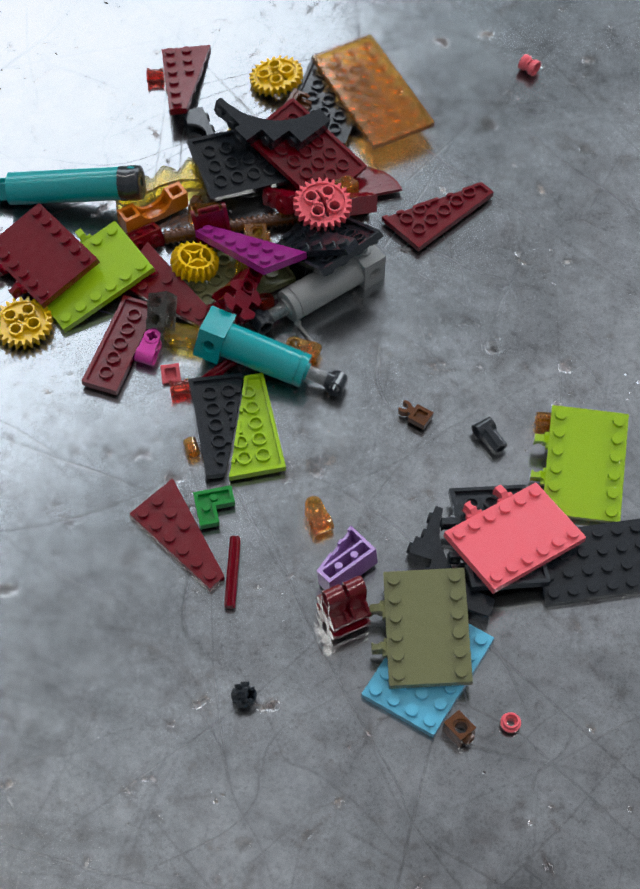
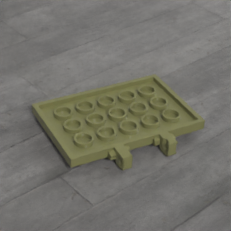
M464 568L383 572L385 601L382 600L378 604H370L369 609L371 617L378 615L382 616L383 620H386L387 638H384V642L380 641L378 644L371 642L372 655L382 654L383 658H388L389 689L473 685Z

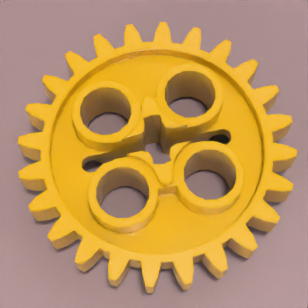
M281 55L278 58L273 56L271 60L266 58L265 62L260 61L261 64H255L256 68H252V72L249 73L252 89L255 92H259V95L264 93L265 97L269 94L273 97L275 94L280 96L281 93L286 95V91L292 92V88H298L297 84H301L304 75L301 63H298V60L294 61L293 57L288 59V56L282 58Z
M20 296L19 301L12 298V303L5 301L6 306L0 305V340H2L3 345L8 343L9 348L15 345L16 350L23 346L25 350L27 345L33 348V343L40 345L39 340L45 341V335H50L49 330L53 328V319L48 306L43 309L35 299L30 301L29 296H27L26 300H23Z

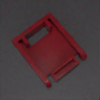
M225 202L221 203L222 209H219L218 204L197 209V215H195L194 210H191L190 214L194 231L206 225L231 231ZM196 237L197 243L208 244Z

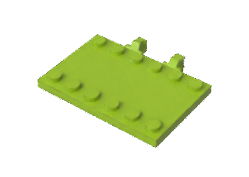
M113 221L93 236L91 234L86 236L81 228L75 231L80 242L98 258L100 263L48 305L51 315L65 333L155 272L154 267L116 221Z
M552 405L549 432L535 434L533 445L537 443L545 446L547 459L546 468H543V471L534 472L531 470L530 481L540 482V485L544 486V492L569 519L611 523L621 520L629 414Z

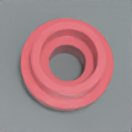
M513 712L505 713L501 717L500 726L507 733H515L521 727V719ZM512 721L514 725L509 726L507 722Z

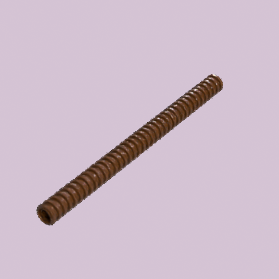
M273 212V214L267 213V215L262 214V216L257 215L256 217L251 216V218L246 216L245 219L240 217L239 220L238 218H235V220L229 219L231 231L237 233L251 232V230L255 231L262 227L266 230L268 227L272 229L274 226L278 228V226H289V224H300V222L304 224V220L298 221L299 216H295V214L286 215L280 212L277 214L276 212ZM193 225L191 227L186 226V228L180 227V229L176 227L175 230L170 228L169 231L164 229L163 231L166 245H169V243L174 244V242L180 243V241L184 243L186 240L191 242L192 239L196 241Z

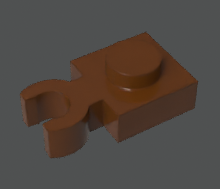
M406 400L403 401V406L407 409L398 408L399 415L408 416V422L423 430L434 412L419 404L414 408Z

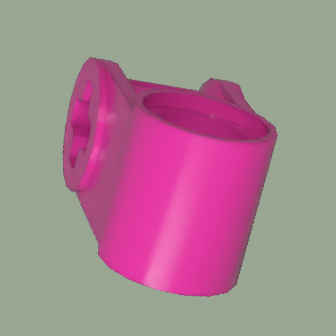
M149 329L144 333L141 343L135 352L134 360L136 362L150 366L155 365L162 348L161 336L158 330Z

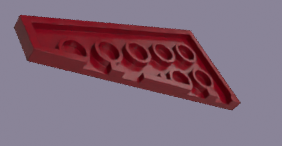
M479 182L462 188V191L453 194L450 192L445 197H436L413 205L411 209L396 211L394 215L388 216L387 214L382 216V222L419 252L493 197L494 191L484 183Z

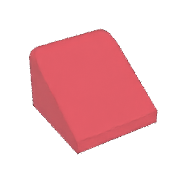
M179 363L160 365L162 384L181 382Z

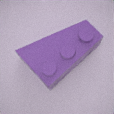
M351 525L347 529L348 532L344 538L338 541V546L335 550L329 553L317 569L319 585L324 590L337 584L342 585V582L356 576H361L378 563L376 549Z

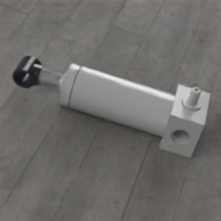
M376 245L366 248L362 254L351 258L346 265L336 268L329 276L323 277L312 272L277 292L279 304L268 310L257 309L253 311L256 314L249 323L257 333L263 335L271 330L274 322L280 319L281 316L286 315L291 321L295 322L357 285L366 290L385 279L386 256Z

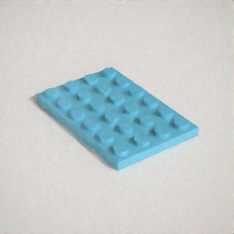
M469 624L473 675L494 642V637ZM385 658L365 687L361 697L434 738L466 685L389 689L388 658Z

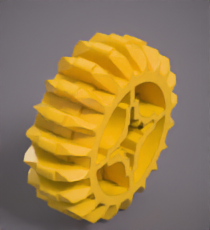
M186 241L185 244L180 243L179 246L175 247L171 254L170 264L172 272L176 273V277L181 276V280L186 279L188 283L194 281L195 284L198 281L204 283L205 280L210 281L216 275L219 269V257L212 247H208V244L203 245L201 242L195 243L193 241L189 243Z

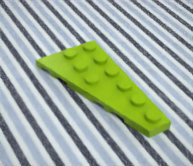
M263 373L246 375L244 377L229 481L286 471Z

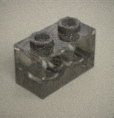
M168 291L149 293L146 329H156L160 333L175 332L177 296Z

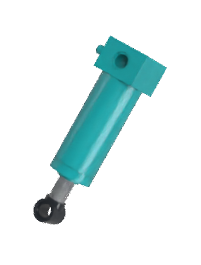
M211 306L199 329L193 351L194 356L217 364L220 357H223L298 388L303 380H312L323 385L325 391L334 397L340 396L343 393L348 381V377L344 372L339 370L332 372L316 370L311 366L312 363H310L312 354L304 353L302 350L234 324L235 314Z

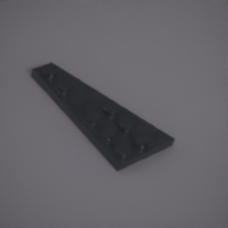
M244 373L188 379L205 479L225 477Z

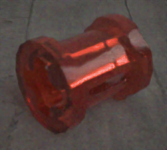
M147 67V83H150V81L164 82V68L150 69Z
M188 378L175 382L169 380L171 397L184 393L190 395Z

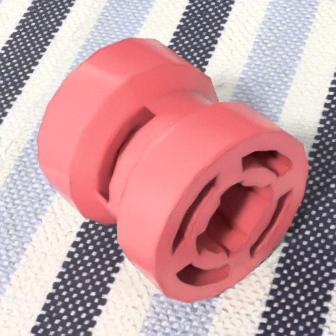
M528 54L523 55L518 63V68L522 71H527V74L532 77L536 75L541 66L540 61L533 60Z

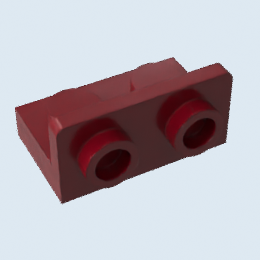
M153 221L126 233L140 251L147 242L154 249L165 244L162 229Z

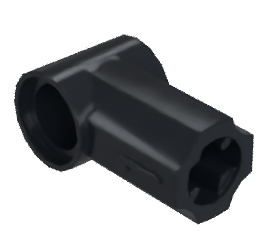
M486 417L471 426L475 437L478 440L482 439L493 454L498 455L507 447L506 441L497 431L496 424L491 417Z

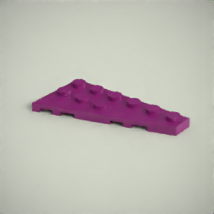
M211 225L195 230L196 237L263 275L307 259V252Z

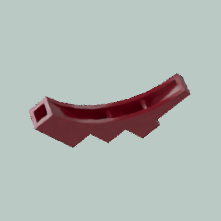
M272 187L264 188L262 195L263 205L275 208L277 212L286 215L295 214L293 199L296 191ZM370 192L350 193V199H352L350 215L377 212V194Z

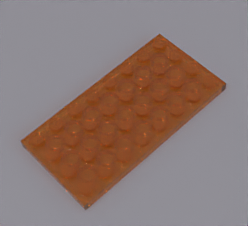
M372 34L312 55L313 63L374 150L435 126V121Z

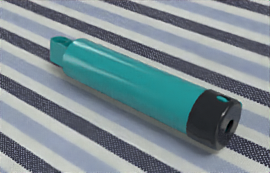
M139 164L116 167L8 172L6 178H0V200H7L10 205L119 200L139 201L144 199L146 193L145 173L143 167Z

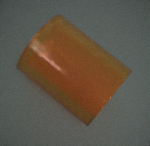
M188 437L183 440L188 458L198 457L200 450L196 438Z

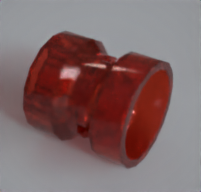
M262 293L259 295L261 303L257 309L264 311L274 307L275 301L271 294Z

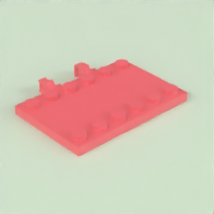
M536 482L515 494L507 492L501 484L494 488L492 494L498 498L497 504L484 511L482 509L477 510V507L473 506L471 501L465 503L462 511L466 515V520L445 531L443 535L493 594L580 545L586 539V536Z

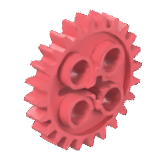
M319 177L318 182H315L312 178L311 184L305 181L304 187L299 186V191L295 192L293 199L295 216H299L298 221L304 220V226L310 224L311 230L314 226L317 227V231L323 228L326 232L327 227L334 230V225L341 227V222L346 223V218L350 217L352 210L350 193H346V187L341 189V183L335 185L334 179L330 183L328 178L322 181Z

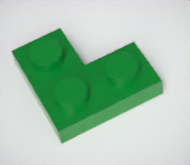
M231 485L193 492L200 530L220 526L217 509L235 506Z

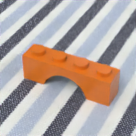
M179 181L163 188L161 195L147 206L138 207L131 203L117 210L119 225L125 233H128L152 221L155 223L188 207V193Z

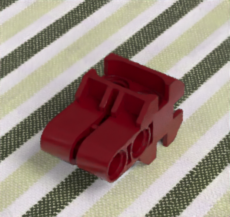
M249 266L232 277L229 283L213 293L211 298L216 302L211 305L208 304L206 313L208 314L211 306H215L235 314L234 324L242 326L252 320L256 313L251 309L256 306L259 307L261 303L256 289L263 274Z
M360 575L342 582V585L337 584L327 588L316 596L318 601L316 608L322 623L325 622L327 632L333 640L370 625L369 617H371V612L366 601L367 588Z

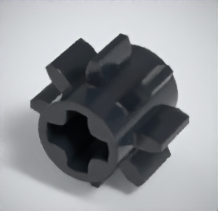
M248 681L234 684L235 687L231 691L233 703H238L239 708H247V706L253 705L257 697L255 687L249 686Z

